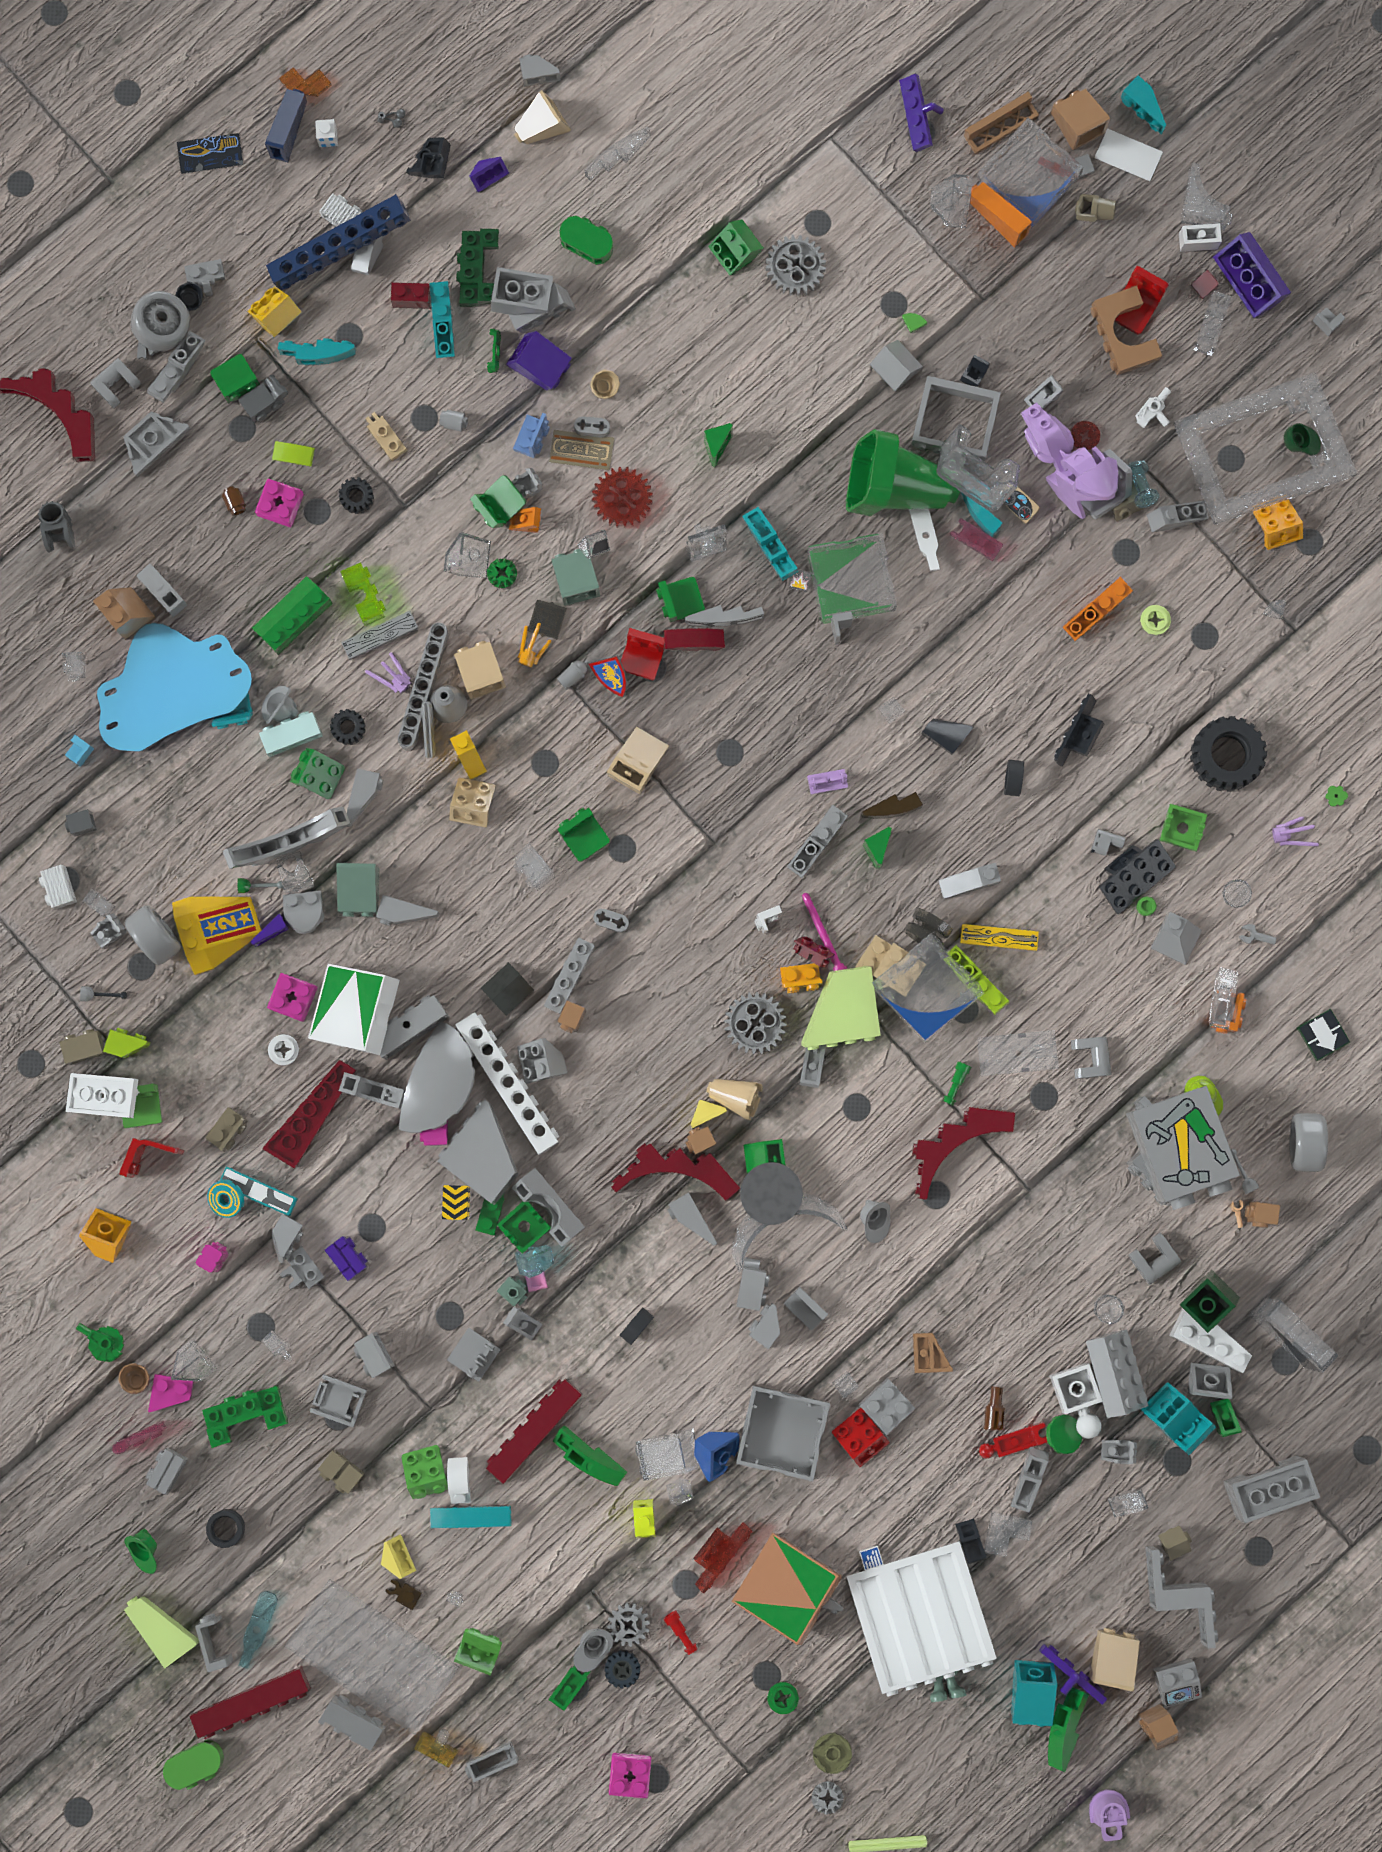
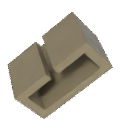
M94 1029L83 1031V1035L77 1037L75 1034L66 1036L63 1041L59 1042L65 1064L67 1065L85 1061L86 1058L92 1059L106 1055V1052H103L104 1043L101 1032L94 1031Z
M335 1449L332 1450L318 1468L321 1472L319 1475L326 1481H334L336 1484L335 1488L343 1494L345 1492L349 1494L365 1474Z

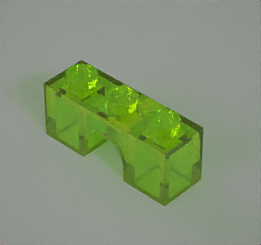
M360 562L340 571L349 592L358 589L366 592L365 599L355 605L364 626L385 618L383 612L386 611L382 600L378 601L376 597L379 592L375 584H370L368 578L371 577L367 566L363 568Z

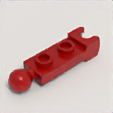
M1039 1422L992 1438L994 1444H982L979 1447V1454L982 1458L989 1459L993 1456L994 1452H997L1000 1458L1047 1443V1437H1040L1038 1434L1040 1429L1045 1428V1423Z

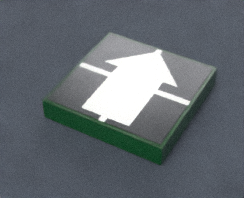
M1331 1009L1297 1027L1315 1061L1350 1043Z

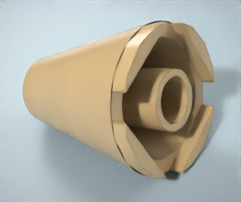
M714 1079L713 1082H709L707 1087V1093H709L711 1099L746 1120H751V1117H754L761 1099L758 1097V1092L763 1090L762 1084L758 1082Z

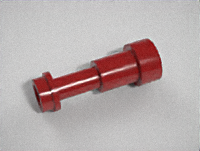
M675 1610L663 1618L666 1625L671 1627L676 1637L679 1636L686 1647L684 1651L688 1655L694 1653L698 1649L697 1644H692L687 1636L686 1629L680 1621L678 1612Z

